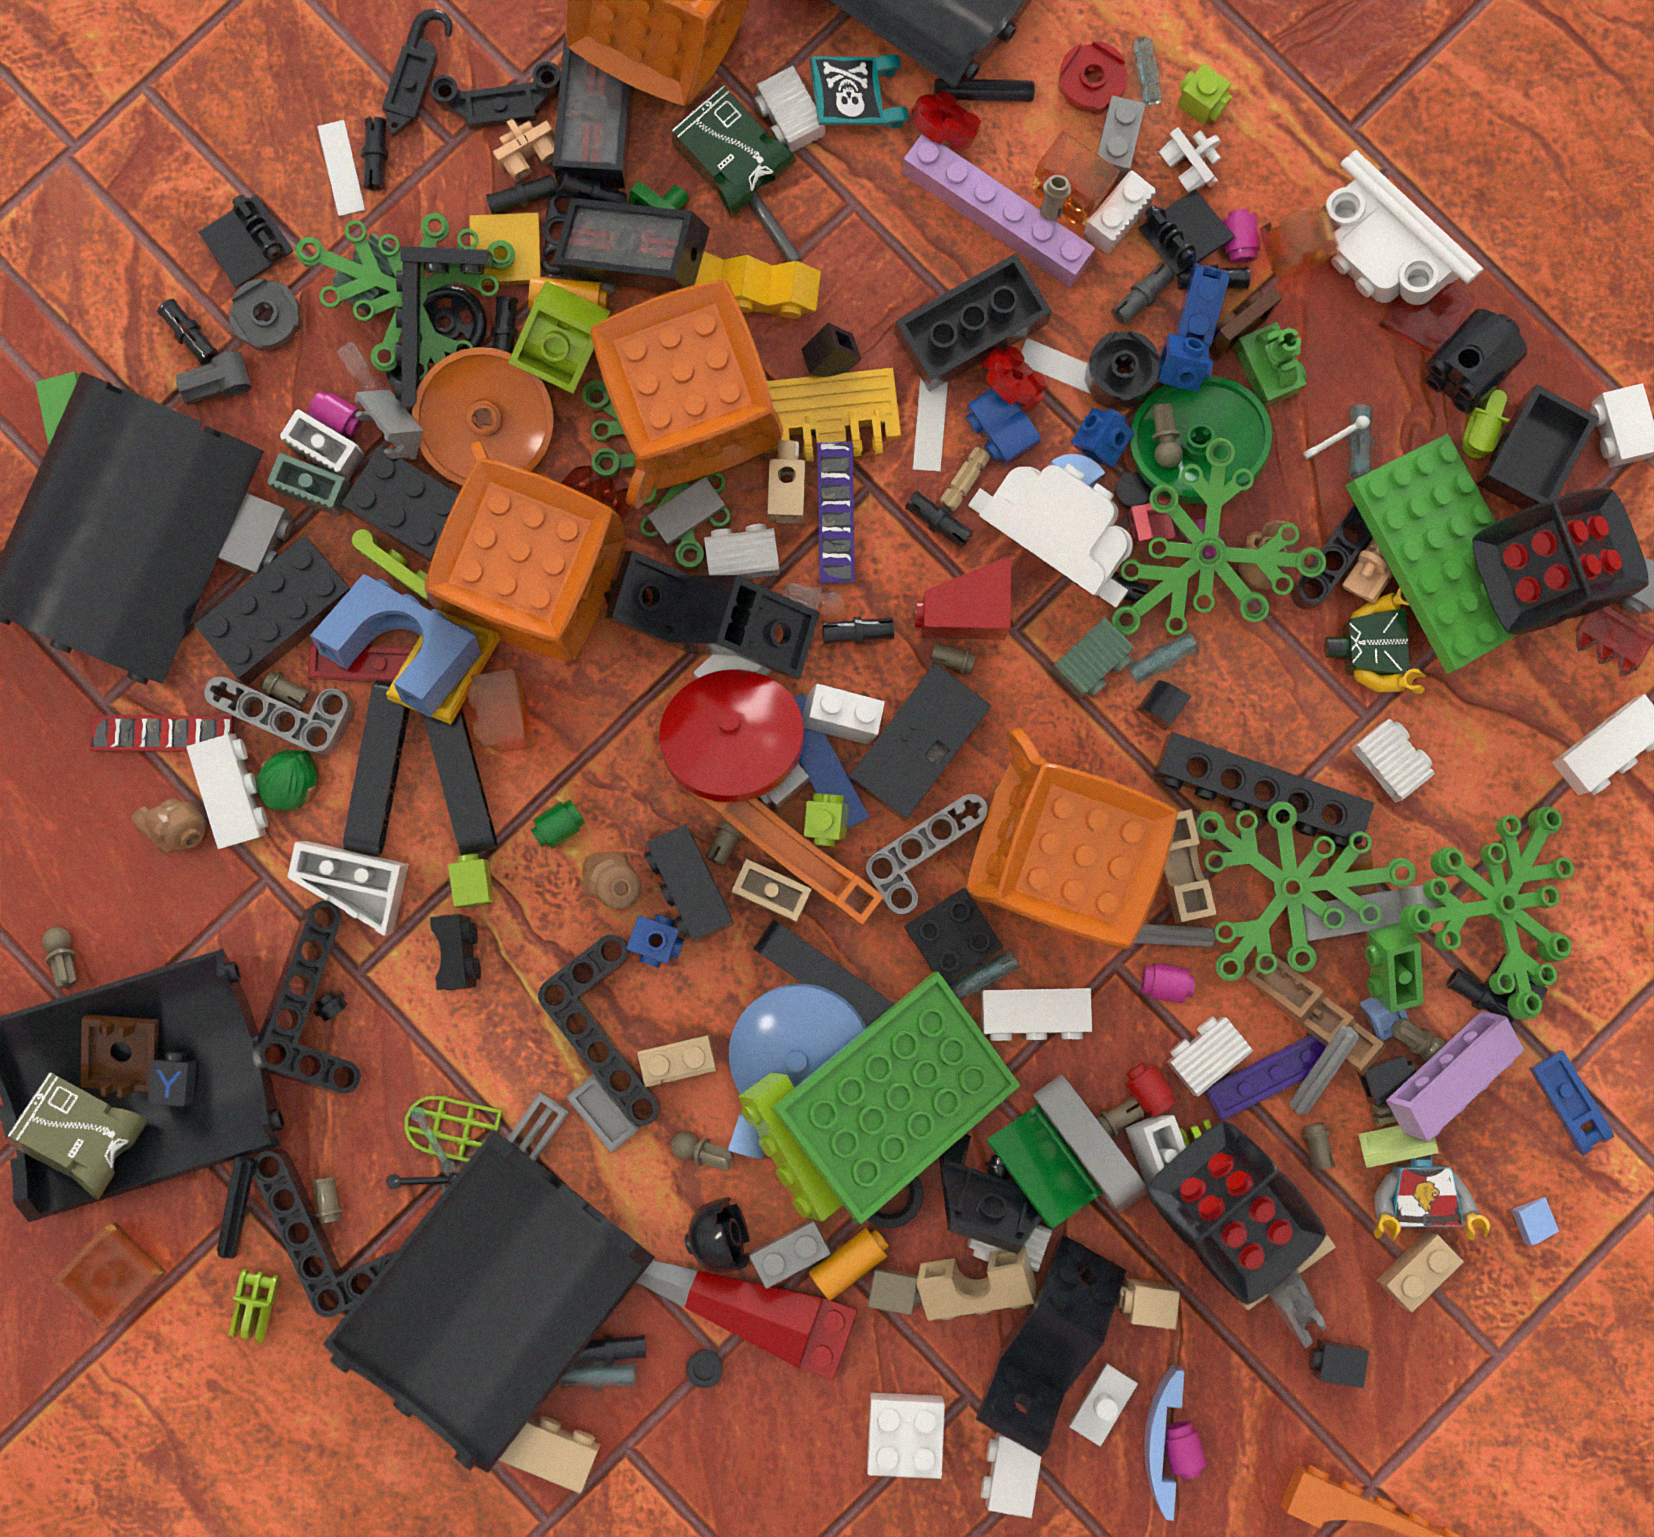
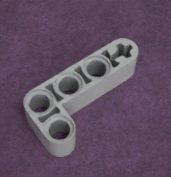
M223 676L214 677L209 680L204 690L205 698L212 706L322 756L329 755L336 750L355 710L352 699L342 691L334 688L326 689L319 694L309 715ZM220 691H228L239 697L237 704L219 696ZM334 698H341L343 702L341 711L330 715L328 712L330 701ZM261 700L263 703L262 713L257 717H251L249 712L250 706L255 701ZM288 715H293L295 717V726L292 730L283 732L281 729L282 720ZM325 729L327 732L326 742L322 746L315 747L312 740L313 735L318 730Z
M976 794L962 796L869 858L866 865L867 878L874 889L884 896L882 901L891 913L896 915L908 914L915 908L918 902L917 892L905 873L977 827L985 819L987 804L981 796ZM964 803H968L969 806L976 804L979 808L976 812L977 819L974 820L971 816L966 817L960 821L959 825L964 829L959 831L955 819L948 813L953 811L954 817H957L965 810ZM937 821L947 823L951 829L950 836L945 840L935 838L931 832L932 825ZM908 840L916 841L921 847L920 856L916 859L906 858L901 851L904 842ZM877 860L888 861L892 867L891 875L885 879L877 878L872 872V864ZM904 889L910 894L911 903L907 908L899 909L893 905L891 895L895 890Z
M1434 884V891L1438 894L1437 885ZM1424 885L1362 895L1359 897L1366 902L1375 903L1382 913L1381 919L1376 924L1368 925L1359 918L1357 912L1341 900L1326 901L1325 903L1330 907L1339 908L1345 915V922L1338 929L1328 928L1320 916L1305 905L1302 908L1307 941L1371 931L1400 923L1399 916L1401 911L1405 907L1414 904H1422L1429 909L1440 908L1441 906L1438 902L1426 898L1423 892ZM1367 907L1363 912L1364 918L1367 920L1373 919L1376 916V909L1374 907ZM1333 911L1327 915V922L1329 924H1336L1340 920L1338 912Z
M1062 1074L1033 1094L1036 1102L1096 1181L1099 1188L1103 1191V1195L1118 1214L1147 1194V1188L1138 1173Z

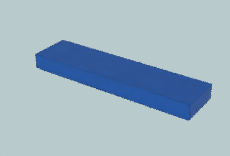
M802 693L795 697L794 700L803 717L806 697ZM804 728V745L799 762L809 776V781L815 792L844 795V803L849 804L847 829L868 819L869 815L825 733Z

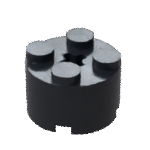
M1116 331L1104 336L1094 347L1086 366L1085 383L1091 395L1102 405L1116 411H1124L1140 404L1149 395L1159 375L1157 349L1146 336L1134 331ZM1123 366L1128 369L1127 373L1124 372L1122 374L1117 371V369H1122Z

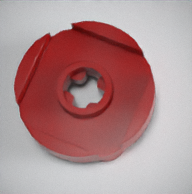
M1093 41L1092 44L1083 46L1079 44L1073 47L1065 55L1059 71L1060 93L1077 109L1093 114L1103 113L1108 108L1112 95L1122 97L1128 82V73L1122 54L1113 46L1101 41ZM1094 70L1100 72L1099 79L1101 82H1094L1093 84L1088 82L1084 73H1093Z
M939 91L937 96L929 94L920 96L911 110V114L915 113L912 120L915 127L924 136L941 145L943 140L953 143L951 149H968L978 134V128L981 125L979 117L967 112L956 104V98L948 92Z
M1009 346L1006 350H993L982 362V369L987 366L989 373L985 376L989 385L1009 404L1014 405L1018 401L1025 404L1021 410H1033L1045 397L1044 390L1048 387L1047 379L1040 372L1034 371L1024 361L1023 354L1017 348Z

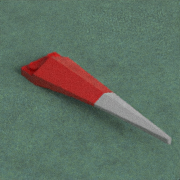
M654 1260L637 1280V1283L789 1364L834 1380L858 1312L857 1308L833 1299L829 1301L825 1296L775 1286L766 1289L764 1284Z

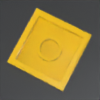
M539 213L470 216V229L478 235L479 243L476 249L487 250L494 241L504 240L512 245L515 252L514 263L510 268L506 270L485 269V275L494 276L499 285L530 284L532 276L542 277ZM470 235L471 246L475 242V239L472 235ZM498 248L494 252V256L498 260H503L508 255L507 251L503 248ZM486 280L482 283L481 286H491L495 284L490 280Z

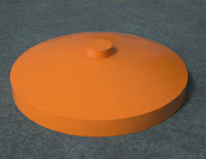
M473 347L452 353L440 360L428 371L417 389V401L412 408V417L423 429L419 448L426 460L436 471L457 484L464 485L477 462L470 445L471 443L481 440L490 460L529 472L541 461L550 444L554 427V412L548 389L541 378L509 364L508 362L512 354L507 351L491 347Z

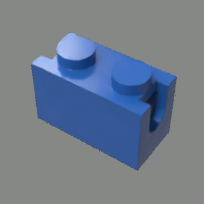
M1193 263L1175 330L1177 336L1185 338L1186 336L1202 340L1204 343L1212 344L1230 278L1227 270ZM1203 274H1205V275H1210V276H1214V277H1217L1218 279L1211 278V277H1207V276H1203Z

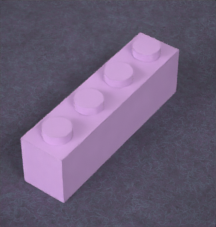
M1481 1011L1397 1089L1386 1102L1404 1134L1429 1142L1441 1132L1448 1122L1461 1113L1469 1102L1480 1092L1484 1091L1490 1082L1504 1069L1511 1066L1513 1061L1524 1051V1048L1506 1016Z

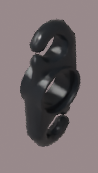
M558 193L549 198L543 226L545 247L542 253L545 257H549L552 253L556 252L559 241L553 240L550 232L554 225L564 224L567 211H559L557 202L562 198L570 201L574 197ZM547 259L542 260L541 266L547 273L552 275L564 273L557 266H552Z

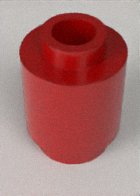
M1141 1062L1126 1073L1129 1080L1124 1085L1137 1100L1143 1111H1149L1153 1118L1166 1111L1176 1102L1172 1096L1174 1091L1153 1063L1146 1066L1144 1062Z

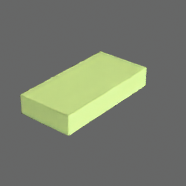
M1400 1125L1358 1134L1366 1168L1439 1153L1435 1137L1428 1142L1404 1134Z

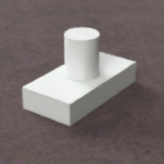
M1105 1362L1068 1423L1069 1427L1101 1447L1138 1383Z

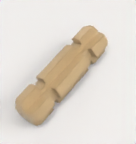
M980 447L973 449L969 455V461H965L950 483L951 488H947L942 495L940 502L943 506L952 511L958 508L963 499L962 495L966 496L980 475V469H984L990 459L988 452Z

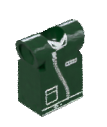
M724 85L672 129L673 147L712 189L717 191L722 204L732 218L753 200L754 188L757 191L758 187L775 181L797 161L796 157L787 147L767 136L762 127Z

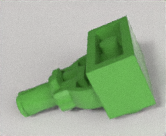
M1277 322L1240 337L1233 347L1254 394L1265 408L1299 394L1305 387V380L1307 379L1303 365L1300 361L1294 359V357L1300 355L1301 337L1296 339L1299 333L1292 328L1281 330Z

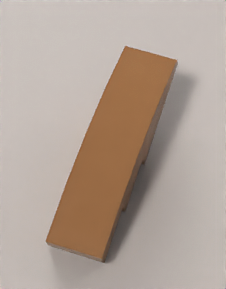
M1264 956L1259 961V965L1263 969H1268L1273 964V960L1269 956ZM1275 956L1277 968L1270 974L1261 973L1256 966L1252 968L1245 976L1246 979L1324 1046H1328L1341 1026L1353 1028L1359 1034V1039L1344 1061L1362 1075L1386 1049L1385 1043L1357 1024L1355 1018L1327 998L1322 989L1292 969L1277 956Z

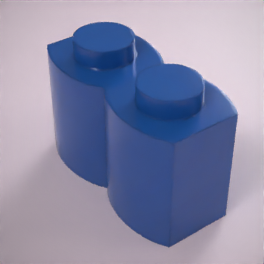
M993 388L967 404L966 411L968 415L965 416V420L975 434L981 432L988 442L984 445L985 449L994 462L1000 460L1006 467L1040 444L1041 437L1027 415L1021 410L1017 402L1014 405L1009 404Z

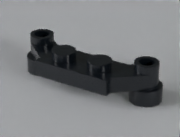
M544 61L534 68V80L530 83L470 91L459 90L456 81L452 77L440 75L431 82L430 92L434 101L444 111L451 112L466 121L469 130L507 125L506 122L510 119H513L515 123L537 121L536 114L551 98L559 94L561 73L556 64Z

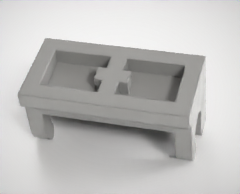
M390 389L356 392L354 401L362 405L366 410L355 412L356 418L360 421L374 420L379 430L385 433L384 438L386 441L392 442L396 447L394 449L387 448L384 450V453L392 459L408 457L409 460L416 459L423 429L406 408L401 407V402L396 399Z
M1297 1269L1268 1293L1283 1322L1305 1349L1313 1343L1309 1332L1305 1330V1325L1308 1322L1314 1321L1320 1329L1326 1330V1323L1314 1306L1316 1304Z

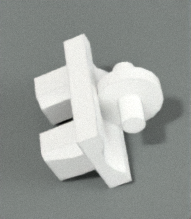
M1177 127L1170 133L1173 139L1159 153L1171 168L1185 157L1190 160L1193 166L1178 177L1189 193L1195 189L1202 188L1206 184L1211 188L1218 180L1202 158L1207 156L1212 164L1217 163L1221 159L1215 150L1221 143L1220 138L1214 135L1207 139L1202 131H1199L1193 136V139L1199 145L1194 149L1179 127Z

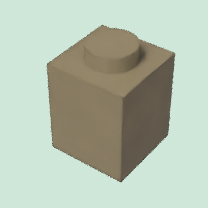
M874 1267L867 1302L868 1307L911 1315L913 1306L919 1307L921 1302L916 1285L917 1275Z

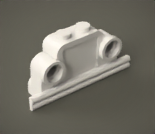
M1354 150L1340 163V166L1355 180L1347 187L1334 191L1326 203L1328 225L1334 233L1332 239L1333 258H1331V262L1337 271L1343 275L1347 273L1355 280V285L1361 294L1367 298L1372 296L1376 301L1382 303L1390 302L1401 294V297L1406 302L1420 305L1428 302L1447 284L1453 283L1458 278L1469 284L1483 271L1484 268L1357 150Z
M1067 463L1064 469L1052 465L1044 468L1042 472L1033 467H1017L1009 472L994 496L979 488L968 505L980 513L978 516L1091 594L1100 596L1116 608L1119 606L1129 590L1111 577L1120 564L1130 556L1133 549V540L1127 530L1114 525L1119 512L1116 504L1111 501L1114 496L1113 493L1098 483L1093 488L1084 483L1082 479L1085 474Z

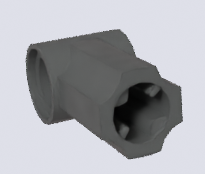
M237 351L222 353L211 360V364L176 375L179 392L187 405L221 394L223 396L239 395L252 388L242 354Z

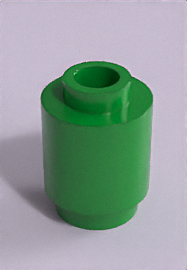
M569 799L563 804L561 801L534 818L533 822L536 826L530 830L542 847L549 844L551 849L579 832V827L586 822Z

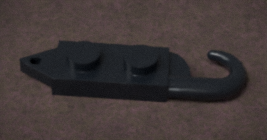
M427 9L419 13L412 23L405 45L402 46L382 105L392 137L398 135L411 122L417 123L438 61L437 51L434 46L422 38L427 24L432 20H439L445 26V35L447 37L452 35V21L445 12L439 9Z

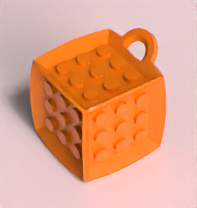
M566 0V44L569 49L622 82L661 99L682 106H688L701 92L723 60L739 29L750 0Z
M723 279L710 281L655 297L624 310L592 327L590 336L609 397L626 438L636 456V469L626 496L627 505L639 509L645 503L653 488L670 487L720 472L770 450L778 445V441H781L783 437L781 420L773 407L767 380L755 343L732 288L727 281Z
M481 440L471 443L470 445L477 462L467 477L441 533L425 583L426 595L432 606L439 611L499 633L500 640L548 657L572 662L576 659L605 600L604 592H607L609 589L610 581H612L625 537L624 524L620 516L613 509L597 500L549 478L490 460Z
M1017 727L1007 732V744L1013 761L1010 762L1000 782L982 827L967 883V890L970 896L978 901L992 903L1016 914L1081 937L1101 942L1112 948L1127 949L1131 947L1146 919L1162 878L1178 816L1176 809L1119 783L1079 770L1047 763L1044 758L1039 756L1031 740L1022 729Z

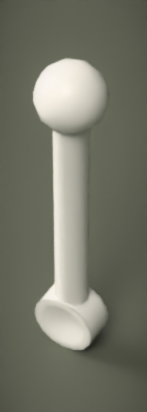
M1364 415L1359 416L1356 423L1305 451L1303 456L1306 460L1310 459L1358 429H1366L1370 424L1369 418Z

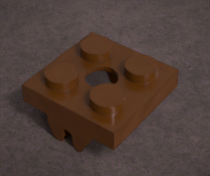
M86 1014L82 1018L81 1087L97 1088L101 1096L117 1092V1097L119 1098L130 1095L133 1091L149 1093L152 1060L158 1058L159 1020ZM117 1042L126 1043L131 1048L132 1054L130 1059L126 1061L116 1060L111 1054L112 1045Z

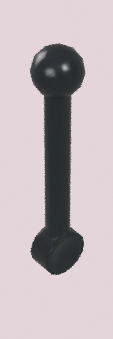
M452 1173L447 1177L401 1178L399 1175L392 1174L388 1176L386 1183L392 1189L399 1188L401 1185H450L458 1173Z

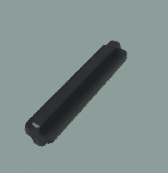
M937 78L934 82V95L937 96L939 91H945L952 94L956 100L1033 101L1035 83L1032 80L973 79L970 83L964 81L954 88L943 79Z
M237 1156L234 1159L217 1246L218 1256L221 1258L233 1259L238 1254L255 1167L254 1159L249 1156Z

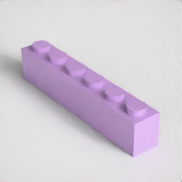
M921 134L905 156L902 170L903 175L1068 287L1072 288L1091 261L1095 250L1094 246L1057 221L1043 218L1038 208L942 143L939 145Z

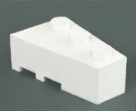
M310 841L295 842L287 877L322 899L330 901L345 910L350 916L358 918L373 927L375 931L383 936L394 933L409 864Z

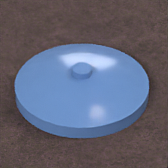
M801 983L773 988L756 998L746 1008L733 1029L729 1044V1066L732 1078L740 1094L769 1073L787 1075L795 1088L867 1027L850 1003L826 988Z

